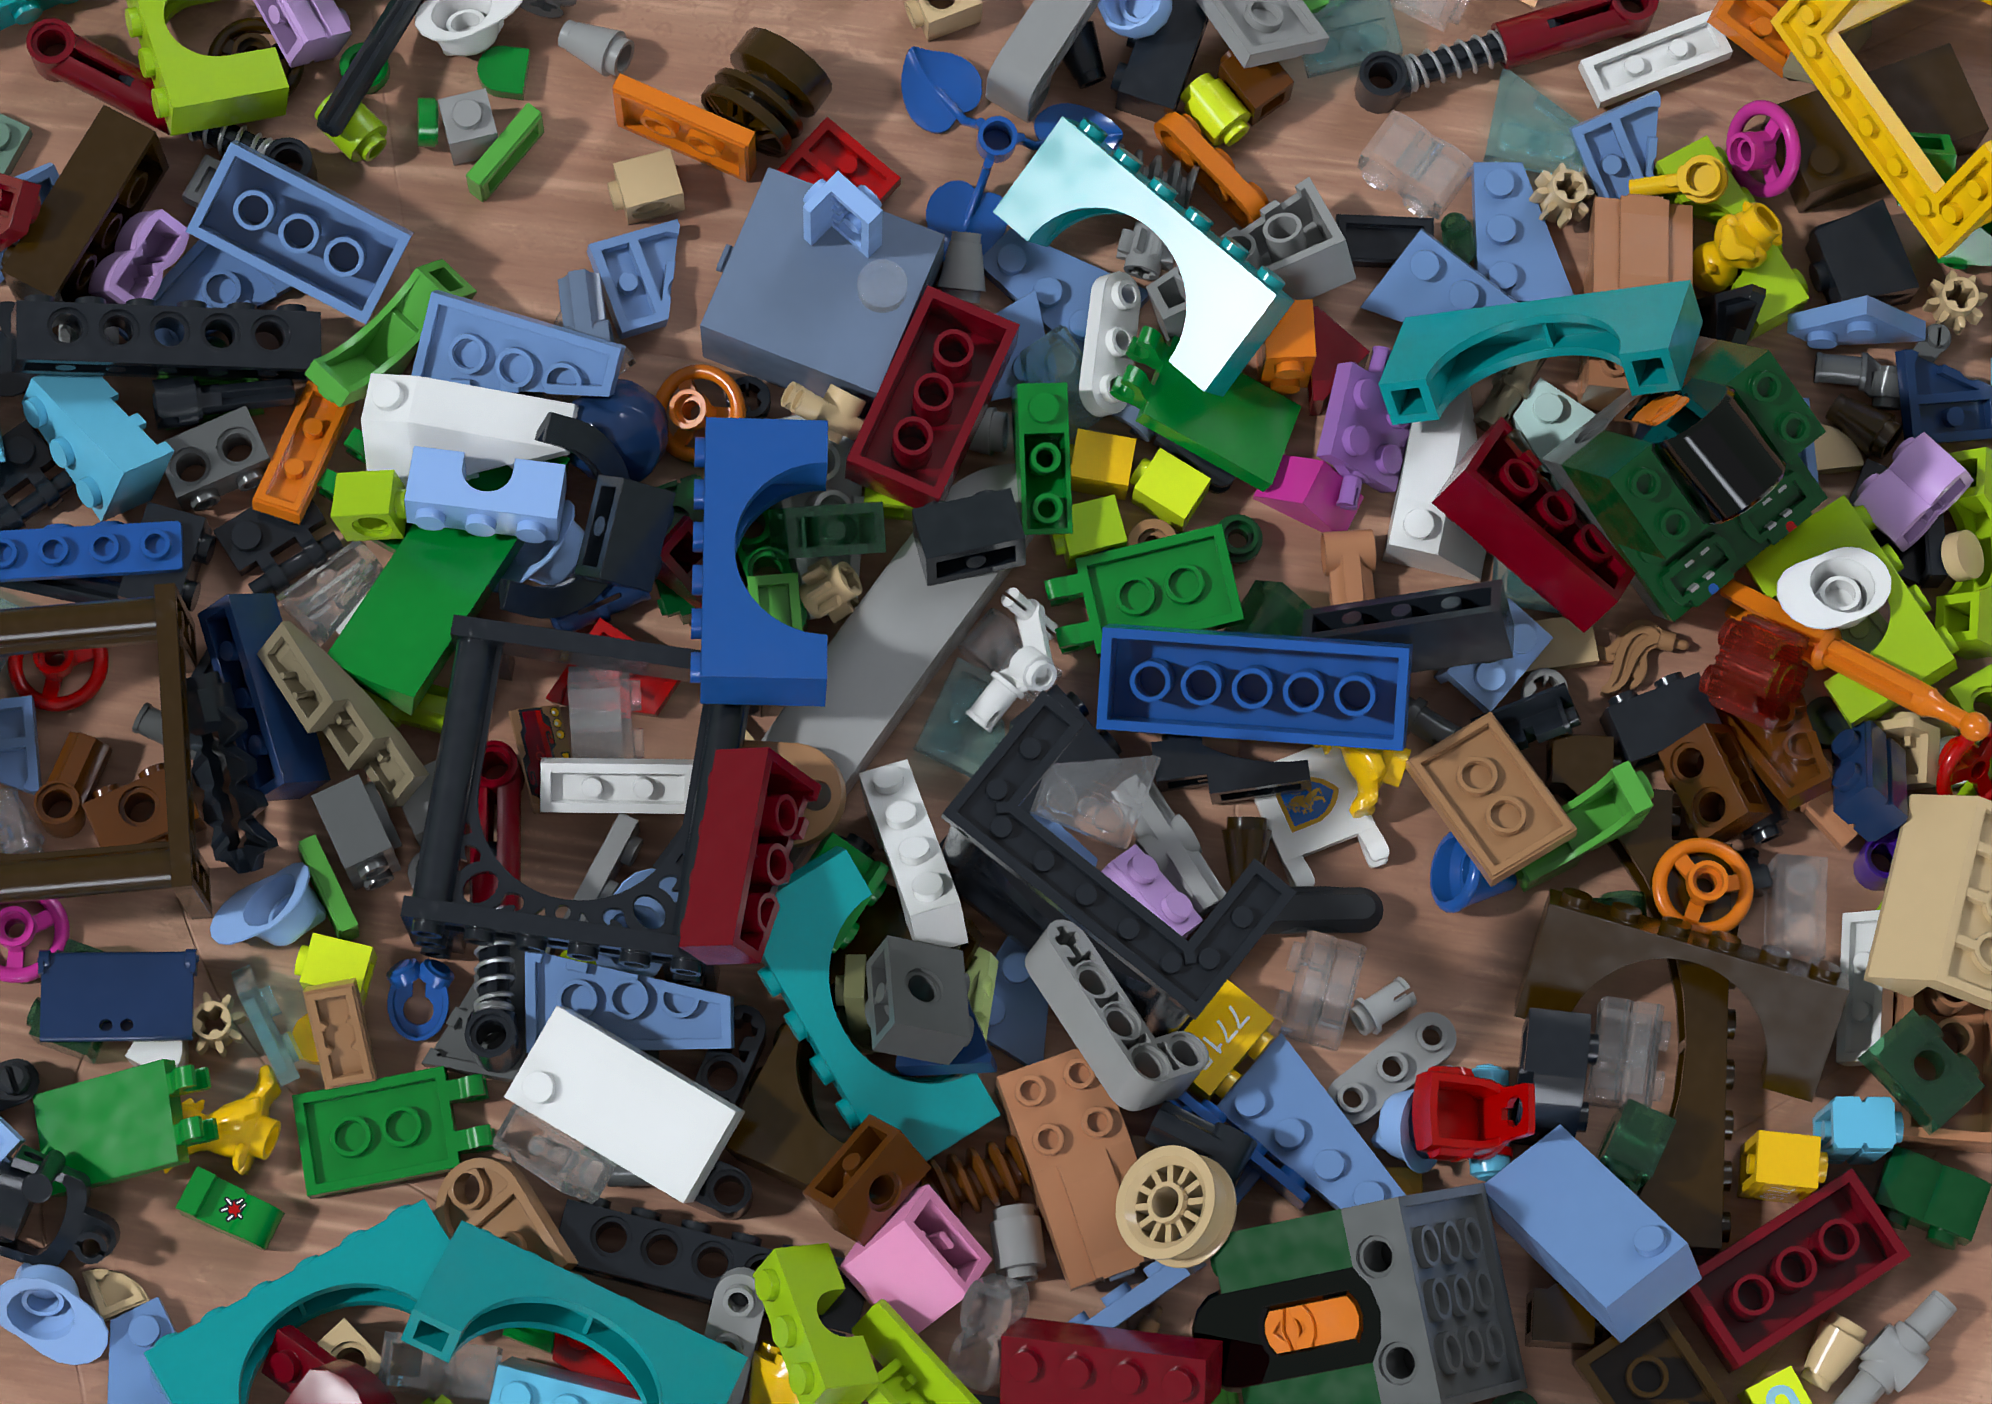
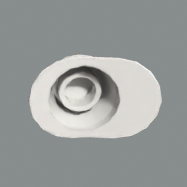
M426 0L420 5L415 14V26L422 36L437 41L446 56L465 57L476 55L494 44L504 25V19L513 14L523 0Z
M1855 547L1837 548L1794 564L1783 572L1777 582V598L1782 609L1798 623L1821 630L1832 628L1847 629L1857 626L1867 616L1881 608L1891 593V576L1886 565L1875 554Z

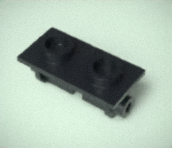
M1565 682L1491 711L1520 751L1529 748L1528 743L1538 740V743H1542L1565 733H1568V735L1573 734L1572 728L1582 723ZM1484 713V714H1482V715H1479V716H1477V717H1474V718L1470 719V720H1471V723L1474 722L1475 720L1479 719L1480 717L1484 716V715L1487 714V713Z

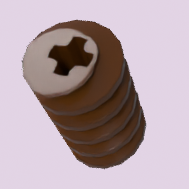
M1012 1134L1005 1138V1152L1003 1153L995 1142H987L984 1159L975 1148H967L965 1165L953 1153L946 1156L945 1171L940 1168L934 1159L928 1160L927 1163L931 1166V1169L926 1173V1177H923L919 1182L920 1187L929 1184L959 1220L962 1219V1208L965 1202H968L976 1214L982 1213V1197L987 1196L994 1206L999 1208L1002 1205V1191L1007 1190L1013 1199L1018 1202L1021 1201L1022 1185L1027 1184L1031 1188L1022 1153L1015 1136Z

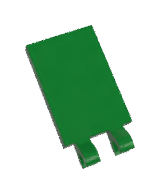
M1144 325L1139 337L1133 336L1125 354L1133 361L1154 369L1153 378L1150 382L1143 370L1129 364L1123 376L1118 375L1115 378L1110 394L1114 398L1140 409L1135 420L1136 422L1264 492L1274 481L1302 406L1242 372L1223 397L1204 392L1169 362L1180 338L1174 335L1165 343L1160 332Z
M1222 523L1076 558L1077 574L1044 581L1051 607L1068 604L1081 597H1084L1089 621L1055 629L1059 649H1061L1062 654L1077 652L1088 646L1095 645L1097 656L1101 658L1102 627L1109 623L1213 631L1245 623Z
M161 1059L35 1094L33 1096L40 1152L45 1155L52 1150L62 1152L66 1159L65 1165L81 1171L89 1177L91 1189L189 1163V1146L219 1139L216 1118L202 1121L201 1116H194L183 1119L180 1099L182 1095L211 1088L209 1068L194 1069V1065L176 1068L174 1060ZM54 1181L50 1197L59 1198L66 1196V1187L62 1183Z
M444 1066L378 1078L376 1081L292 1095L307 1197L315 1199L448 1173L458 1164L462 1163L461 1154L497 1150L495 1129H491L490 1124L457 1131L453 1104L474 1103L490 1099L487 1079L483 1078L482 1074H475L449 1080L447 1069Z

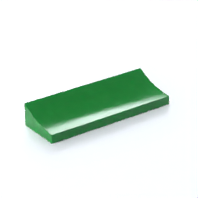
M561 456L541 461L565 464L567 479L570 458ZM506 465L479 472L478 478L466 480V482L471 487L480 491H495L509 482L513 469ZM413 524L327 654L360 687L412 716L455 650L450 635L453 615L477 617L525 541L520 540L516 536L502 534L480 537L472 535L466 530L445 527L441 530L431 531Z

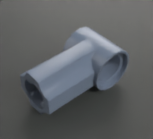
M580 269L569 271L565 277L558 279L563 327L614 342L611 323L606 317L600 273Z

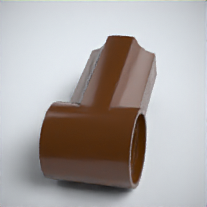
M69 732L47 783L39 788L33 802L35 813L47 833L53 837L65 839L73 837L82 830L87 818L82 804L91 800V794L95 791L112 753L110 746L82 732ZM68 801L73 804L71 811L62 818L56 819L48 816L50 808L57 802Z

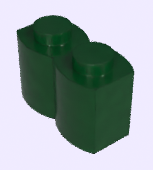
M1894 1146L1886 1156L1872 1198L1892 1228L1906 1230L1908 1225L1915 1226L1927 1232L1925 1239L1930 1243L1942 1248L1955 1250L1957 1244L1966 1246L1972 1241L1992 1184L1967 1172L1943 1165L1914 1151Z

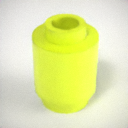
M1205 73L1191 82L1180 96V99L1185 104L1184 111L1196 121L1203 134L1214 146L1222 143L1231 146L1238 142L1250 128L1247 122L1251 117V113L1221 78L1215 79L1210 73Z

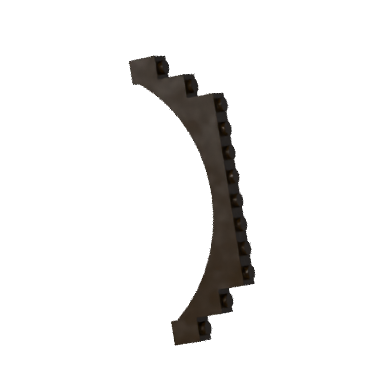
M1562 734L1550 739L1546 745L1545 786L1551 794L1559 795L1568 803L1601 780L1610 769L1622 764L1621 753H1614V737ZM1653 789L1654 798L1651 801L1654 806L1639 827L1607 843V845L1616 854L1638 888L1651 917L1662 920V915L1657 909L1653 898L1652 878L1655 867L1662 855L1669 848L1682 841L1672 840V836L1678 837L1681 809L1680 806H1673V790ZM1693 853L1688 855L1694 864L1705 860L1715 861L1724 867L1728 875H1735L1732 868L1715 855L1709 853ZM1673 866L1667 881V891L1675 909L1684 916L1690 896L1686 889V880ZM1697 879V886L1701 891L1706 893L1712 892V885L1707 879ZM1731 892L1725 893L1714 903L1706 904L1699 922L1716 921L1728 914L1731 910ZM1739 924L1728 933L1737 936ZM1666 958L1676 1003L1678 1058L1674 1092L1663 1138L1648 1175L1636 1195L1688 1243L1692 1255L1713 1256L1722 1249V1243L1729 1242L1731 1233L1730 1212L1723 1211V1191L1729 1192L1732 1184V1162L1724 1160L1725 1140L1731 1141L1734 1127L1733 1110H1726V1090L1733 1089L1735 1080L1734 1059H1727V1039L1733 1040L1736 1032V1010L1728 1009L1729 989H1735L1736 986L1723 975L1695 962ZM1558 1282L1548 1289L1533 1288L1527 1294L1525 1346L1588 1350L1594 1345L1595 1337H1602L1604 1326Z

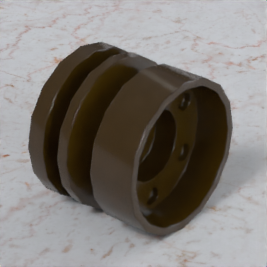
M753 27L745 33L730 54V63L734 69L724 67L716 73L715 83L708 85L701 94V103L708 112L754 131L756 151L767 156L781 158L786 156L791 149L792 139L799 137L803 132V122L800 117L809 118L816 114L831 93L832 82L817 62L798 46L767 29Z

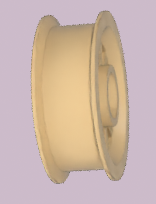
M1167 1145L1155 1148L1141 1156L1130 1167L1122 1180L1116 1199L1118 1229L1126 1244L1141 1256L1155 1259L1159 1263L1172 1268H1189L1199 1265L1216 1254L1230 1235L1237 1209L1235 1188L1229 1174L1216 1161L1198 1155L1196 1152L1182 1146ZM1178 1202V1206L1174 1212L1175 1205Z

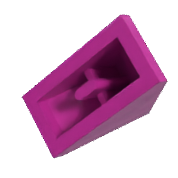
M1283 455L1272 485L1264 492L1257 489L1253 499L1320 532L1348 531L1364 496L1360 494L1357 510H1345L1340 508V506L1338 507L1336 503L1343 477L1323 460Z

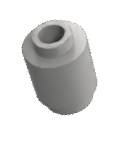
M1012 1204L994 1209V1221L989 1224L996 1274L1007 1276L1008 1283H1026L1038 1279V1271L1047 1267L1041 1218L1035 1215L1034 1206L1032 1204Z

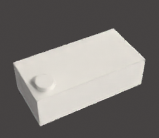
M564 1006L555 1007L504 1096L506 1099L682 1203L694 1202L745 1113L741 1108L571 1008Z

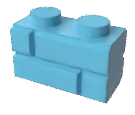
M1836 1096L1812 1118L1813 1136L1821 1137L1820 1151L1827 1152L1828 1164H1842L1846 1160L1849 1165H1872L1893 1149L1896 1143H1901L1903 1139V1115L1900 1111H1895V1102L1892 1101L1891 1097H1866L1861 1101L1860 1097Z

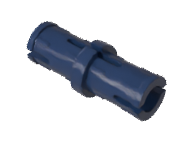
M608 585L600 595L581 609L615 594H619L620 598L582 615L575 611L562 617L551 618L550 621L554 629L571 632L597 622L599 618L610 622L612 621L611 615L644 600L652 599L650 592Z

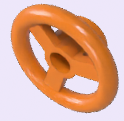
M696 364L677 370L662 383L655 396L663 405L666 414L670 401V419L679 427L674 436L668 428L666 451L686 462L694 463L695 448L688 447L687 445L698 429L705 428L706 417L746 418V405L740 387L727 372L711 365ZM706 379L718 384L727 394L731 407H715L711 405L708 398L698 392L694 380ZM679 388L680 391L672 397L674 392ZM699 404L700 414L696 419L692 420L691 410Z
M1691 838L1669 848L1658 861L1652 878L1654 902L1662 917L1671 916L1682 919L1692 925V931L1711 935L1712 931L1716 930L1729 932L1734 929L1747 915L1753 900V879L1745 860L1729 845L1711 838ZM1693 853L1715 855L1724 860L1732 868L1735 875H1728L1724 867L1715 861L1705 860L1694 864L1688 855ZM1673 866L1686 880V889L1690 896L1684 916L1675 909L1667 891V881ZM1697 879H1707L1712 885V892L1706 893L1701 891L1697 886ZM1738 891L1735 905L1728 914L1716 921L1699 922L1706 904L1718 901L1725 893Z

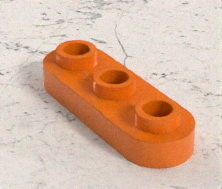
M1173 111V113H1167L1154 124L1155 135L1163 148L1175 160L1181 162V167L1187 173L1194 166L1200 167L1196 182L1239 226L1245 228L1261 217L1259 210L1269 204L1266 194L1257 184L1253 182L1247 183L1235 170L1232 159L1224 150L1218 147L1214 149L1202 136L1199 125L1191 116L1186 113L1180 115Z

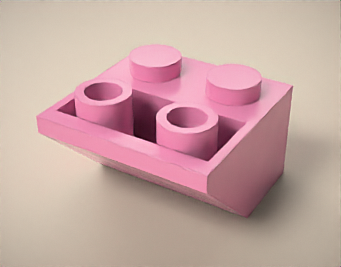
M928 1184L915 1188L865 1246L856 1242L838 1268L871 1306L880 1299L886 1300L914 1332L919 1334L968 1296L992 1261V1258Z

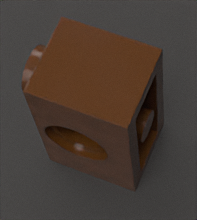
M158 763L144 769L138 774V780L122 787L118 783L104 786L91 794L92 800L82 804L100 847L169 841L164 763ZM194 800L195 833L207 829ZM152 802L155 804V811L148 820L135 822L130 819L131 811L138 803Z
M869 1114L802 1193L834 1230L865 1246L903 1200L915 1189L916 1185L931 1169V1166L901 1130Z

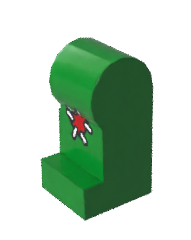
M199 1166L196 1167L175 1207L182 1216L263 1251H266L285 1215L283 1211L246 1193V1190L217 1177V1175Z

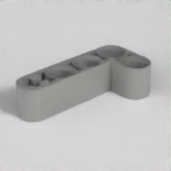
M1034 0L989 71L986 99L1023 121L1031 122L1048 95L1051 76L1097 8L1100 0Z
M1064 919L1055 920L1048 925L1025 958V967L1110 1098L1123 1109L1140 1111L1164 1103L1165 1100L1170 1101L1183 1095L1209 1061V1052L1205 1044L1192 1033L1185 1031H1176L1155 1038L1084 931L1073 922Z

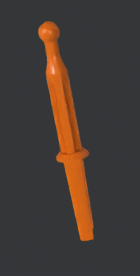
M1734 579L1729 581L1720 590L1721 596L1733 602L1724 612L1725 617L1810 663L1814 670L1830 668L1921 717L1936 718L1960 730L1961 734L1968 741L1977 742L1988 736L1990 722L1984 714L1979 712L1969 713L1953 705L1936 688L1844 641L1839 628L1821 630L1806 627L1793 620L1782 609L1778 601Z

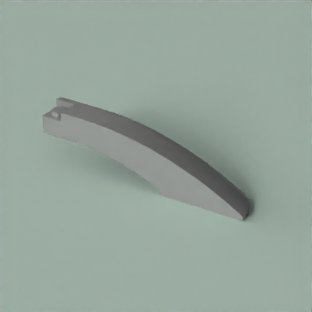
M1015 464L996 465L966 476L950 488L945 501L970 497L983 490L998 491L1011 488L1020 517ZM912 533L827 646L825 707L785 706L761 741L800 743L818 749L831 758L841 771L845 781L847 797L859 780L858 773L866 770L956 647H959L1012 568L927 586ZM1025 535L1026 548L1035 535ZM820 783L822 788L817 801L807 803L810 810L818 811L829 804L831 790L827 784ZM814 844L791 849L789 860L794 865L792 873L797 870Z

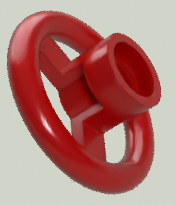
M107 647L34 653L32 655L34 664L46 678L42 694L36 691L25 678L23 672L24 654L8 656L7 662L9 679L20 697L32 695L36 708L51 712H62L82 706L97 694L108 673L109 655ZM56 654L65 656L61 665L57 667L49 666V660L52 656ZM94 660L93 670L88 681L76 692L59 697L63 677L69 675L74 666Z
M1990 722V732L1983 739L1980 746L1976 745V742L1968 741L1962 734L1950 739L1944 745L1938 759L1937 795H1953L1951 785L1967 780L1975 788L1977 794L1974 796H1981L1992 801V778L1989 779L1987 774L1990 768V758L1992 757V722Z

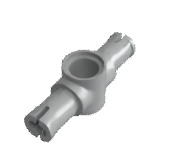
M1933 1290L1904 1322L1898 1321L1894 1326L1891 1323L1887 1324L1859 1355V1358L1863 1360L1858 1366L1859 1373L1832 1404H1875L1884 1393L1890 1395L1894 1389L1898 1393L1902 1391L1929 1361V1358L1925 1355L1930 1350L1928 1343L1957 1311L1953 1303L1940 1292Z

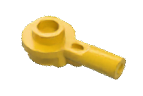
M1698 155L1689 159L1684 165L1679 166L1677 173L1629 180V193L1656 196L1682 192L1689 200L1697 204H1709L1718 200L1724 194L1728 187L1729 176L1726 167L1719 159L1711 155Z

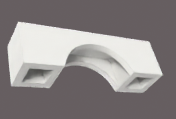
M905 759L858 773L867 816L879 849H884L912 940L947 948L968 943L961 902L908 760Z

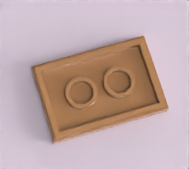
M1491 711L1406 761L1405 769L1491 887L1577 835L1576 826Z

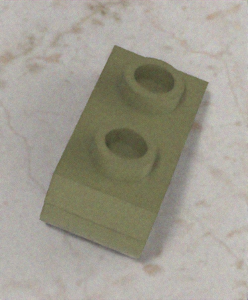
M866 954L845 955L844 975H836L835 1002L836 1006H840V1024L846 1035H850L852 1044L861 1054L882 1053L872 1049L871 1028L865 1017V1003L868 999Z

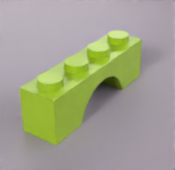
M1707 135L1657 161L1654 167V176L1677 173L1679 166L1684 165L1689 159L1698 155H1711L1723 163L1729 176L1728 187L1718 200L1709 204H1697L1689 200L1682 192L1660 195L1663 199L1670 200V204L1693 206V218L1702 219L1717 225L1719 219L1726 214L1735 215L1743 211L1742 205L1745 201L1749 203L1755 202L1750 191L1745 187L1740 188L1731 174L1732 166L1728 161L1725 151L1719 146L1714 147ZM1772 245L1766 252V260L1760 266L1753 269H1740L1739 277L1731 288L1732 290L1754 284L1766 289V297L1750 334V341L1788 321V314L1802 311L1809 300L1806 280L1798 269L1790 268L1782 255V245Z
M1982 447L1948 453L1974 479L1964 494L1948 508V511L1955 522L1957 531L1970 530L1979 540L1984 555V569L1979 578L1964 582L1956 581L1948 593L1936 597L1935 629L1944 625L1959 648V651L1954 654L1966 660L1992 657V449Z

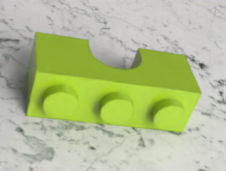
M829 1243L774 1248L753 1273V1277L755 1278L756 1294L763 1302L772 1327L773 1341L779 1347L785 1362L791 1390L796 1394L799 1404H861L880 1383L863 1335L852 1337L836 1335L822 1324L818 1316L823 1315L846 1289Z

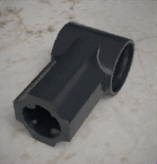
M1166 1100L1158 1110L1145 1138V1143L1155 1148L1167 1145L1182 1146L1196 1152L1198 1155L1216 1161L1229 1174L1234 1188L1258 1145L1254 1139L1234 1127L1220 1122L1214 1125Z

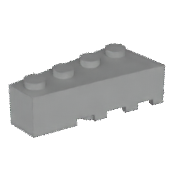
M1310 177L1295 186L1297 193L1281 204L1275 199L1260 209L1261 217L1241 231L1234 227L1220 236L1221 240L1225 236H1229L1247 249L1250 254L1245 260L1257 270L1261 266H1265L1283 279L1286 284L1282 291L1293 300L1311 299L1356 279L1346 239ZM1177 265L1146 286L1157 323L1167 342L1174 335L1181 338L1186 318L1185 288Z

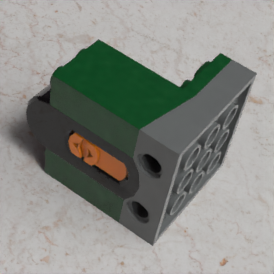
M1698 336L1681 390L1632 396L1629 388L1542 458V461L1560 486L1575 501L1574 505L1588 524H1594L1636 573L1630 583L1651 613L1675 622L1692 607L1697 608L1731 581L1735 577V572L1770 544L1775 545L1808 519L1812 515L1811 511L1828 498L1798 456L1800 452L1826 431L1770 350Z
M1484 1183L1399 1196L1230 1232L1223 1246L1210 1258L1212 1270L1219 1279L1220 1290L1208 1295L1198 1307L1192 1325V1337L1223 1341L1221 1389L1227 1392L1242 1393L1244 1404H1470L1528 1388Z

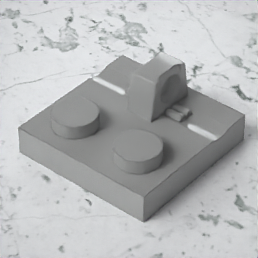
M1196 0L1244 69L1296 58L1303 54L1324 52L1330 38L1303 0Z

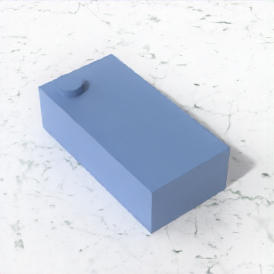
M237 140L230 142L185 231L365 325L373 314L414 232Z
M1561 1125L1554 1128L1484 1183L1489 1208L1495 1221L1620 1343L1702 1279L1688 1243Z

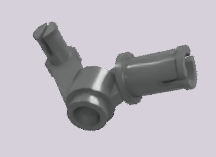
M1941 324L1928 326L1926 328L1925 340L1919 341L1913 349L1919 352L1918 357L1934 363L1939 354L1950 346L1951 333L1949 329ZM1822 352L1816 353L1814 383L1858 386V391H1863L1869 398H1872L1873 407L1881 410H1901L1896 366L1880 365L1867 352H1862L1861 357L1823 354Z

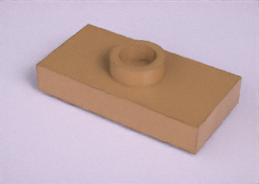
M356 978L305 987L303 995L325 1090L376 1081L378 1072Z

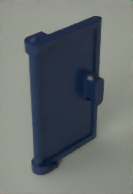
M186 949V951L68 953H51V950H39L37 963L38 974L41 978L40 1042L193 1041L194 976H197L199 962L197 949Z

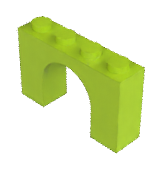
M126 0L128 8L125 9L127 29L131 38L138 37L141 45V48L138 49L140 69L144 78H152L155 87L151 90L154 112L157 118H165L170 136L286 115L289 85L276 47L227 56H207L185 48L170 34L166 24L176 13L193 5L220 0Z
M1845 494L1811 515L1775 545L1770 544L1744 565L1760 592L1779 602L1777 598V582L1783 572L1794 564L1841 547H1855L1871 552L1886 565L1891 576V593L1887 598L1890 605L1888 629L1882 641L1869 654L1930 686L1958 669L1953 654L1959 651V648L1944 625L1937 629L1934 628L1925 614L1932 609L1926 597L1916 584L1907 588L1898 574L1899 571L1904 569L1899 557L1889 543L1880 548L1870 533L1877 528L1872 522L1870 514L1863 505L1853 507ZM1840 673L1823 682L1828 695L1851 729L1864 720H1872L1874 722L1899 706V704Z

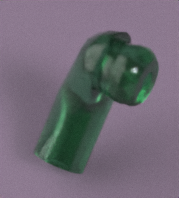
M1449 213L1444 216L1440 225L1443 245L1470 264L1476 256L1472 225L1462 213Z

